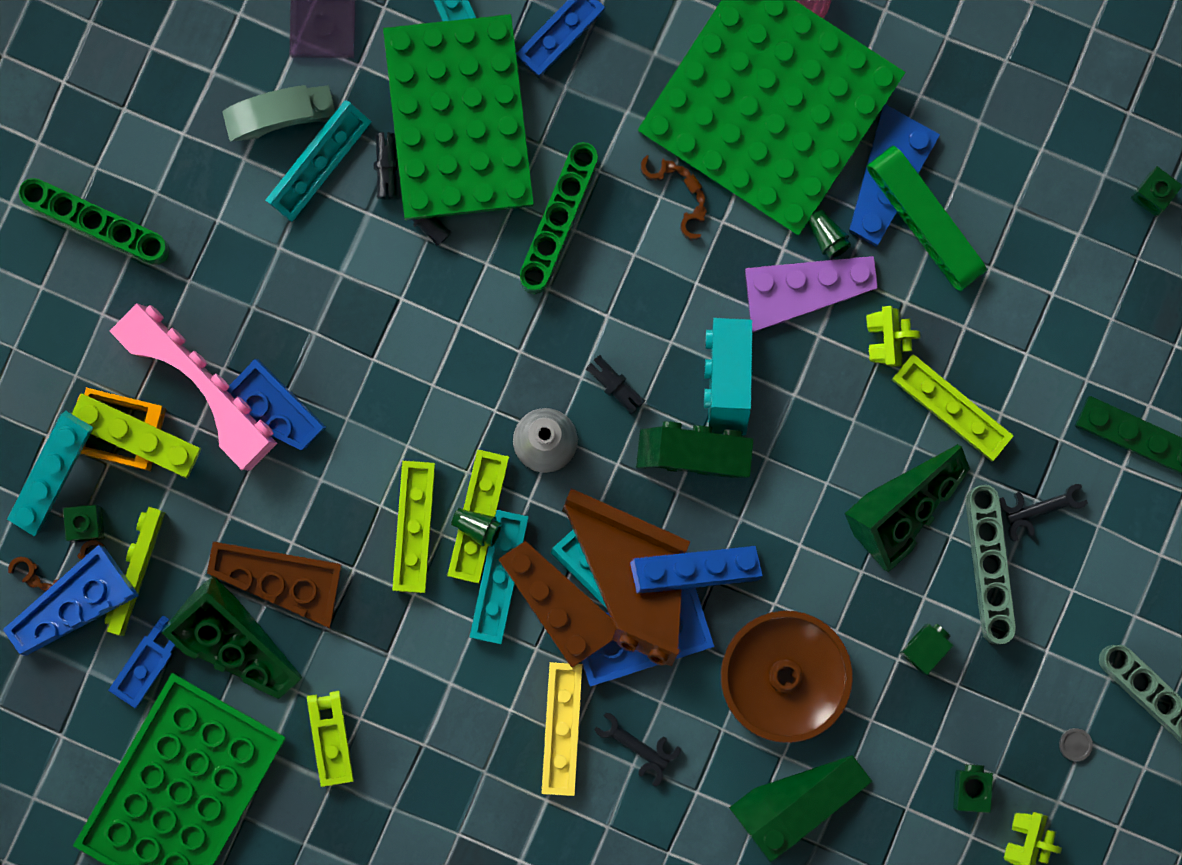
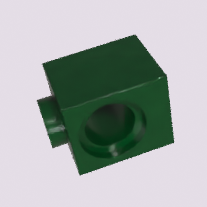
M1157 166L1147 175L1131 199L1157 217L1167 208L1182 188V184Z
M90 505L63 508L66 541L73 543L105 539L102 507Z
M929 623L924 624L900 651V654L923 675H928L953 647V644L948 641L951 635L937 623L933 627Z
M965 764L964 770H956L953 809L990 813L993 773L984 772L985 766L971 764ZM971 779H977L981 784V791L975 797H969L965 791L966 783Z

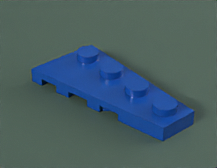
M885 104L881 110L867 165L888 148L895 146L905 155L916 172L919 173L940 134ZM866 165L848 232L877 247L897 211L873 180Z
M98 545L8 624L3 631L18 653L27 656L139 595L104 546Z

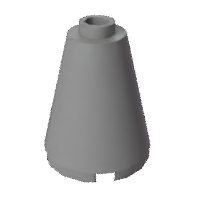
M540 408L526 414L517 424L513 435V446L519 460L533 471L543 473L558 471L566 466L576 453L578 444L577 431L572 421L562 412L550 408ZM548 431L551 433V437L548 440H541L538 434Z

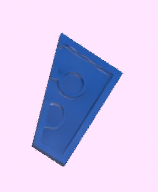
M254 359L227 389L234 399L240 397L252 409L249 414L256 422L262 420L274 432L273 437L299 450H304L326 428L259 359Z

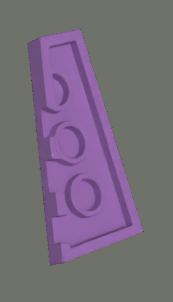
M874 256L745 269L752 333L877 289Z

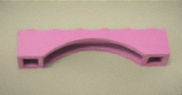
M136 303L110 332L131 354L165 361L189 377L203 393L213 412L218 429L219 447L241 470L251 471L277 444L271 437L274 432L262 420L255 421L249 414L252 409L240 397L233 398L227 391L230 386L218 374L211 375L205 368L208 363L196 351L189 352L183 345L186 340L174 328L167 329L161 322L164 317L152 305L146 307Z

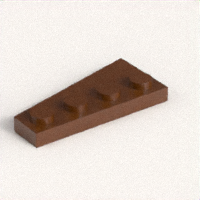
M213 541L207 574L331 629L342 564Z
M524 541L498 559L571 668L612 641L616 628L611 617L529 543Z

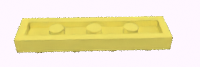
M550 662L542 794L574 796L582 664H577L571 668L569 663Z

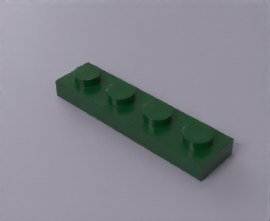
M1092 396L1087 397L1075 424L1076 427L1182 475V437Z

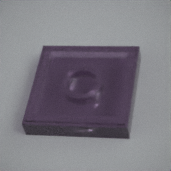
M291 0L290 57L355 58L356 0Z

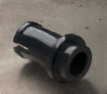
M436 217L412 220L414 222L413 226L415 228L418 226L437 247L452 233Z

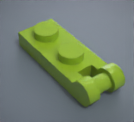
M340 690L330 692L329 696L318 697L317 694L307 696L320 786L353 782L354 777ZM332 708L333 718L321 720L320 710Z

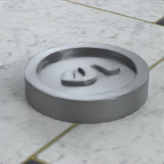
M1078 728L1065 731L1059 741L1062 755L1072 761L1086 759L1093 747L1090 735Z

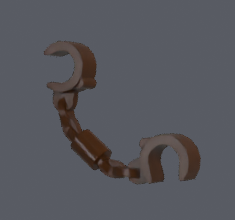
M646 155L641 162V172L646 179L662 181L665 173L677 171L681 176L686 177L684 183L690 192L697 194L699 206L691 214L684 213L680 230L686 239H700L701 234H692L687 231L686 223L690 220L703 223L705 220L706 209L703 207L705 196L703 191L700 190L703 188L696 176L694 174L691 175L685 167L677 166L675 162L665 160L664 158L661 162V170L656 174L649 173L646 169L649 156Z
M96 540L87 541L82 545L77 557L83 559L91 546L101 545L105 548L106 546ZM27 557L14 558L8 566V573L13 574L16 566L21 562H25L29 567V572L22 582L27 583L33 588L39 587L47 591L59 580H53V585L50 583H40V578L36 575L39 565Z

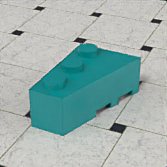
M713 318L712 330H706L705 349H711V358L705 359L704 379H710L709 389H704V408L709 409L708 427H712V433L723 434V430L727 429L743 431V435H746L751 411L752 320Z

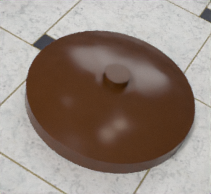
M797 611L771 612L747 623L730 641L721 665L722 692L733 716L750 732L776 742L803 741L825 731L843 712L852 688L851 661L846 647L839 636L823 621Z

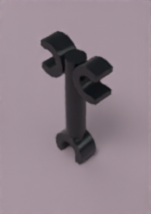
M1071 485L1062 495L1022 508L1024 498L1020 492L1014 493L1016 505L1012 508L1007 506L1004 497L999 498L1000 508L1002 512L1006 513L1008 522L1011 525L1008 532L1010 539L1013 542L1018 540L1016 530L1019 526L1027 530L1028 536L1034 535L1035 529L1027 521L1029 519L1067 506L1073 509L1085 507L1088 504L1087 500L1075 502L1072 498V493L1075 490L1081 489L1082 485Z
M605 713L604 716L612 723L611 728L608 731H603L595 727V732L601 737H613L649 763H645L640 767L638 775L642 777L646 770L653 769L656 771L657 776L652 785L655 787L659 785L663 778L662 771H664L670 760H674L679 756L681 748L677 746L673 753H664L662 746L667 738L663 736L657 742V751H655L618 726L614 715Z

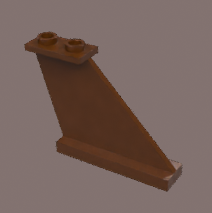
M571 488L562 512L566 513L616 628L612 640L618 642V645L627 651H638L647 655L656 664L672 666L680 651L678 649L682 589L637 594L630 563L634 558L686 553L690 541Z

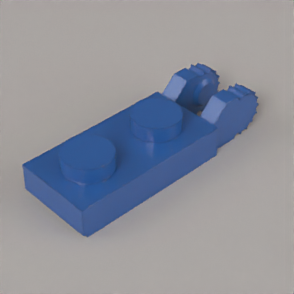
M165 616L158 620L148 636H144L108 690L135 709L138 708L173 656L172 652L176 648L170 640L165 648L155 642L168 624L169 619Z

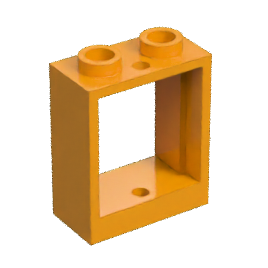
M86 388L84 395L95 400L147 412L145 423L160 430L162 429L166 408L163 406ZM85 445L80 455L146 471H151L153 462L138 455L134 459L85 447Z

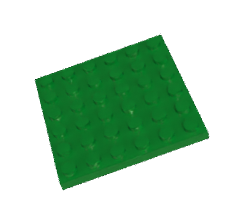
M721 0L641 123L638 131L799 236L808 223L810 216L813 215L906 72L795 0Z

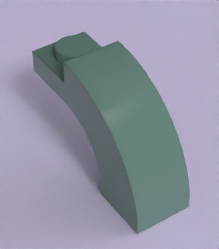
M302 85L264 93L243 100L222 112L229 140L233 142L260 138L266 133L291 125L326 121L335 113L329 85L311 88Z

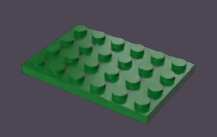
M511 14L383 28L405 221L532 207L534 204Z
M171 673L73 846L105 865H215L287 737L180 676Z

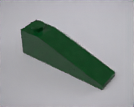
M957 444L868 492L845 512L853 535L885 571L889 572L914 549L917 544L914 540L924 525L928 527L935 519L932 513L941 501L949 500L969 472L970 467L962 446Z
M214 576L210 577L186 600L162 630V634L185 655L194 659L196 657L213 664L214 669L221 672L226 670L242 678L244 683L277 699L282 697L302 678L300 673L240 601Z
M850 755L755 787L732 804L729 809L765 857L772 862L869 785L872 780L855 757Z

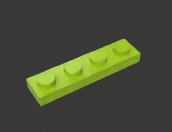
M914 354L909 357L891 379L991 462L995 460L1013 437L1010 432Z
M82 393L72 412V415L94 427L91 432L92 435L187 479L201 452V448Z
M477 449L464 510L490 516L496 515L509 461L508 456ZM458 529L447 576L480 584L488 545L482 547Z
M402 461L392 591L426 593L435 463Z
M148 507L147 513H141L136 526V530L140 531L137 543H131L126 556V561L130 562L125 576L137 593H139L166 513L152 507ZM137 597L107 613L105 618V624L109 625L107 632L119 636L125 635Z

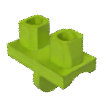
M893 306L882 307V311L866 316L868 332L884 333L883 344L869 345L870 362L886 364L890 367H902L901 340L903 352H911L912 340L921 338L920 331L911 330L910 319H901L900 331L899 309L893 308Z
M1035 812L1032 815L1016 813L1012 830L1025 833L1027 837L1024 847L1008 843L1004 860L1014 865H1036L1039 849L1041 848L1039 862L1048 864L1051 852L1061 854L1062 847L1053 845L1056 832L1047 830L1044 842H1042L1048 816Z

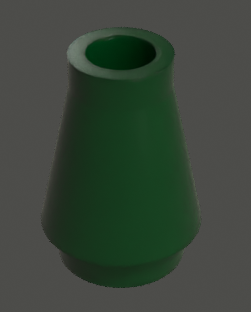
M823 210L810 216L808 223L813 230L823 255L827 254L829 259H834L850 248L849 235L832 221Z
M462 508L457 509L451 522L452 526L461 530L482 547L485 545L492 547L502 530V523L496 521L497 518L495 516L471 512Z

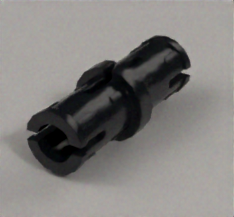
M384 132L376 133L377 161L374 162V170L377 171L376 196L377 199H385V186H388V199L398 198L396 170H399V166L395 160V133L387 132V146L384 145Z
M599 355L594 361L602 368V372L592 363L585 370L589 371L606 388L604 392L608 396L612 394L632 415L637 408L629 401V398L639 407L646 400L625 382L627 378L623 374L619 376Z

